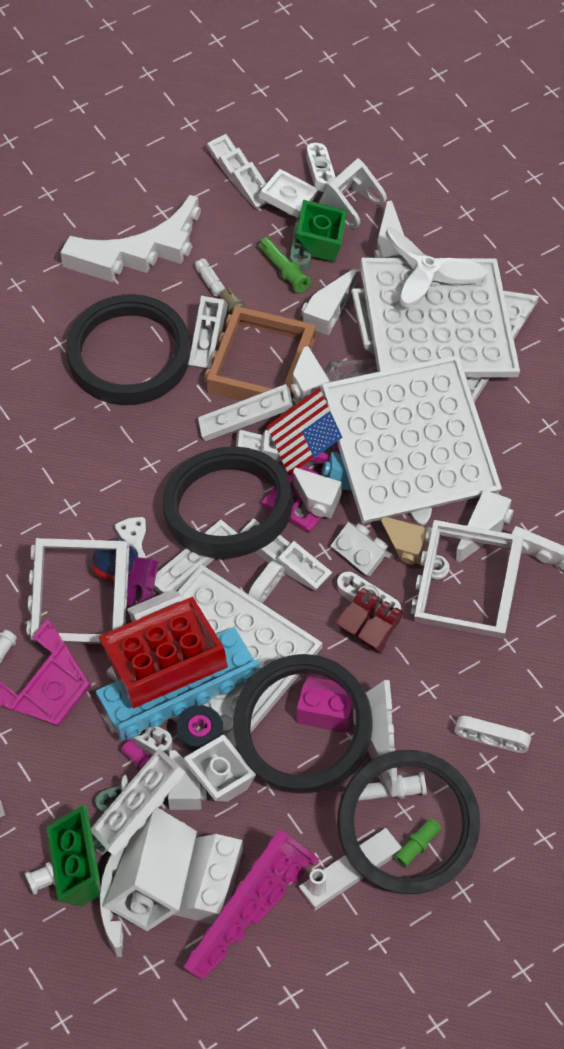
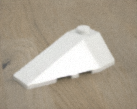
M389 680L382 681L366 692L372 710V735L368 747V752L372 759L395 751ZM353 709L354 725H356L355 709ZM396 767L380 774L392 797L397 796L398 779Z

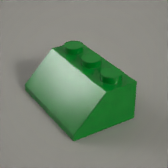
M82 805L46 827L58 902L81 907L100 896V879L87 806Z

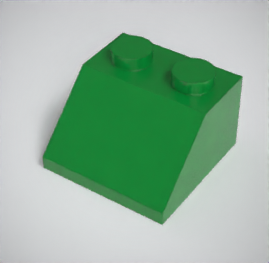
M307 200L302 201L296 237L313 257L336 261L342 243L347 210Z

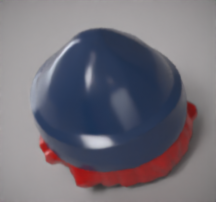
M116 537V538L108 539V540H106V541H125V540L122 539V538ZM130 543L128 575H130L134 557H138L137 549ZM95 549L92 555L94 574L107 581H115L116 550Z

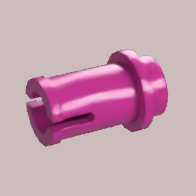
M134 740L126 742L121 750L135 764V768L138 771L152 757V754L143 751Z

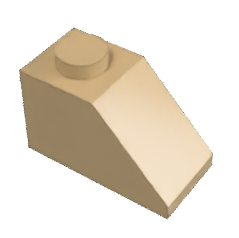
M383 517L381 521L401 561L410 565L414 563L421 564L423 551H428L429 542H425L428 528Z

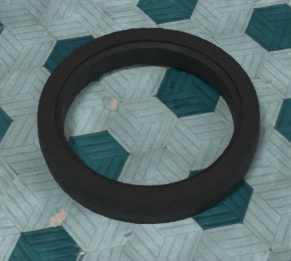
M138 294L112 296L91 305L75 320L67 338V361L77 384L92 397L115 405L144 404L170 392L185 375L191 352L188 330L181 316L166 303L153 297ZM123 315L145 316L156 320L170 331L176 342V351L167 368L156 377L137 384H115L94 375L82 360V347L90 332L99 324L114 317Z
M246 447L215 448L193 456L174 471L163 493L164 518L172 536L180 545L191 552L211 558L240 557L264 548L273 542L286 528L293 508L292 488L283 467L269 455ZM223 469H244L265 477L274 486L277 492V500L268 517L248 531L227 536L209 535L190 527L179 514V504L185 491L196 480L209 473Z
M290 655L265 665L245 684L234 710V737L240 755L249 768L262 781L274 788L290 793H314L339 784L350 776L362 762L371 741L372 710L362 685L342 665L318 655ZM301 673L317 674L336 682L351 698L356 715L353 739L346 752L334 764L324 770L306 775H295L279 771L267 764L255 750L251 737L253 710L261 695L280 679Z
M398 750L372 759L363 765L350 779L339 803L337 829L340 844L346 858L365 880L380 889L392 893L421 894L447 884L467 865L478 842L480 813L472 788L455 767L427 752ZM396 767H417L434 773L451 788L461 809L462 831L454 853L440 868L420 877H397L377 868L365 856L356 838L354 815L360 795L375 777Z

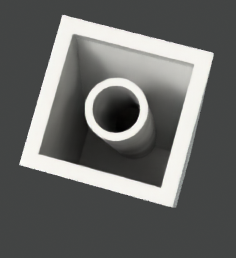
M156 808L147 818L144 826L138 829L129 839L105 899L104 907L146 931H149L178 912L197 831L167 814L164 810Z

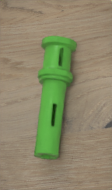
M269 237L263 238L261 240L262 243H259L258 247L278 267L282 278L293 285L295 292L302 293L307 290L311 284V278L304 275L300 270V266L291 262Z

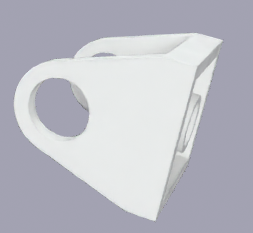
M359 158L328 184L319 201V204L347 210L354 220L353 223L346 218L345 226L350 229H356L360 225V218L343 195L349 188H352L376 205H382L387 200L384 189ZM370 187L379 193L381 199L372 194Z

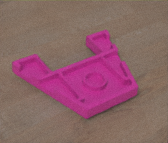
M46 620L33 638L52 652V654L19 695L0 681V706L60 726L92 685L54 625L49 620Z

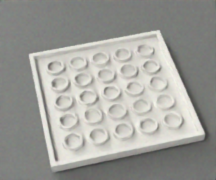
M361 258L360 269L378 372L459 355L466 377H518L520 368L497 259L454 258L482 265L488 271L486 278L481 282L471 284H448L434 280L431 282L425 296L414 306L406 308L401 305L400 296L405 282L414 272L405 258Z
M459 355L321 385L320 388L343 437L337 443L362 524L381 520L383 517L390 518L480 497L483 490L492 493H498L502 490Z
M203 565L178 590L183 600L194 597L216 635L235 627L253 659L259 661L260 669L282 657L296 654L317 655L322 649L321 641ZM111 666L107 670V675L114 681H118ZM300 674L280 679L261 695L253 710L251 732ZM246 683L235 687L227 694L217 695L204 704L219 713L223 721V734L236 750L238 748L234 737L233 716L238 697ZM173 716L170 719L177 723L180 716ZM199 724L196 732H201L204 729V725Z

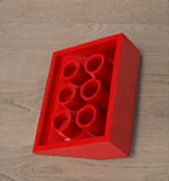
M193 596L99 636V640L121 688L133 709L228 668L224 646Z

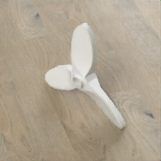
M390 227L386 230L385 234L388 241L407 260L414 271L405 282L401 292L400 303L403 307L407 308L417 304L425 296L431 282L434 280L448 284H471L481 282L487 276V269L478 263L454 258L435 259L423 254L408 238L397 230Z

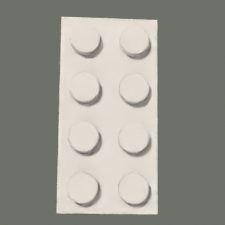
M159 748L91 828V833L111 854L116 856L120 850L127 846L133 834L144 826L150 814L161 806L166 795L181 782L186 772Z

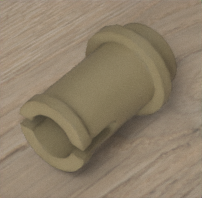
M227 288V291L226 289L221 291L219 298L224 299L228 303V312L231 315L235 306L245 308L244 301L238 299L231 288Z

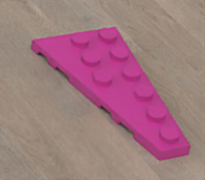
M279 829L277 834L269 840L268 846L260 858L255 860L247 877L239 883L233 897L222 907L220 915L214 924L206 930L204 938L198 947L190 953L184 968L203 980L226 957L227 948L235 941L239 943L245 937L243 931L251 923L257 925L284 897L285 888L291 882L297 883L303 877L301 871L309 863L314 866L320 859Z

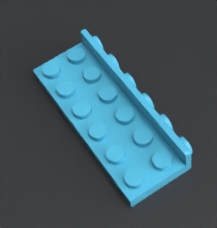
M232 627L217 634V637L224 646L228 668L134 709L124 694L119 681L97 690L96 695L120 740L134 738L145 729L158 727L165 720L173 716H180L186 709L192 706L204 705L213 697L227 694L235 687L247 683L260 670V663L258 660L253 659L236 628Z

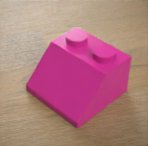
M308 676L302 687L297 706V723L348 733L354 709L353 702L346 691L336 682Z

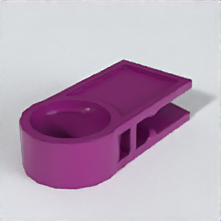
M134 557L128 580V605L135 606L152 598L159 561H155L152 558ZM142 588V597L139 600V602L136 603V593L139 589Z

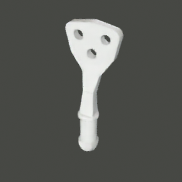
M128 518L116 523L115 530L120 538L137 549L138 557L146 558L142 550V542L146 535L145 518Z

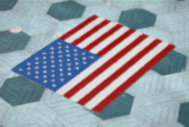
M320 388L267 426L288 475H291L295 468H301L343 438Z

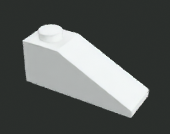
M392 200L387 201L378 236L377 250H374L375 258H404L388 241L385 234L387 228L390 227L404 235Z
M350 270L315 293L309 303H305L302 308L301 316H303V322L315 324L316 331L329 335L348 302L352 289H355L357 285V270Z
M201 296L188 365L211 369L212 356L214 351L218 349L219 338L223 332L228 303L224 299Z
M483 490L467 526L501 532L504 524H509L513 516L514 510L510 509L512 499ZM461 539L457 547L456 561L462 562L485 543Z

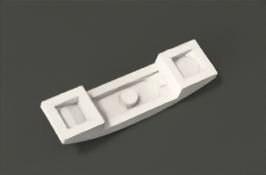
M125 848L120 850L116 856L112 854L109 858L103 874L100 892V907L104 929L116 957H122L123 953L121 921H113V911L104 907V902Z

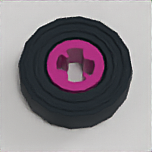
M196 705L186 709L180 715L177 722V736L181 744L192 751L200 749L223 735V721L219 713L205 705ZM199 724L204 725V729L201 732H196Z

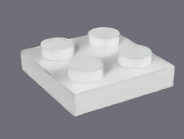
M279 169L260 191L258 198L298 218L302 201L312 202L317 196L318 190L314 186Z

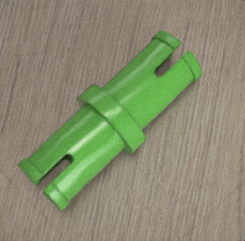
M429 818L415 834L412 833L408 837L409 841L395 854L394 859L397 863L407 868L420 852L426 851L428 848L427 844L442 830L441 826L434 819Z

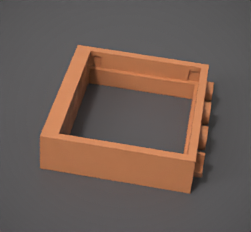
M235 306L233 314H229L227 317L226 331L220 335V347L218 351L215 350L213 353L212 367L207 369L204 381L207 382L208 393L243 401L272 390L271 388L219 376L239 325L301 339L285 381L292 399L291 385L293 384V372L303 348L308 346L312 352L316 341V325Z

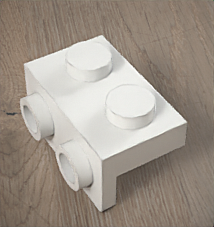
M348 522L330 546L364 574L371 576L384 557L390 558L392 554L386 550L388 545L378 537L374 540L368 535L370 530L361 523L355 525Z

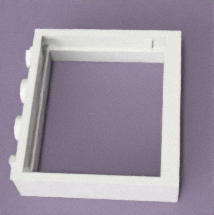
M434 520L433 527H428L425 542H429L428 551H423L420 565L425 566L423 575H418L416 590H420L418 600L413 599L411 614H415V622L505 639L524 536ZM440 535L511 548L496 627L425 613Z
M36 538V545L31 546V560H35L34 570H30L29 576L30 585H33V595H29L28 610H32V619L27 622V636H31L30 640L38 642L33 636L41 627L45 548L116 550L113 630L126 625L129 543L127 541ZM59 633L64 643L101 644L99 636L103 635Z

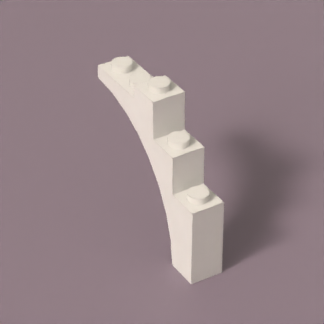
M189 195L182 207L168 220L139 235L114 240H89L69 236L60 252L62 266L113 282L116 275L122 272L123 266L147 273L151 265H155L157 257L181 264L184 257L189 256L192 244L189 243V236L192 231V224L194 220L197 221L201 213L198 197Z

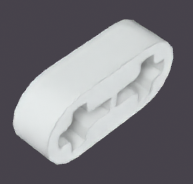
M271 561L254 582L248 595L263 603L282 578L285 567L275 561Z

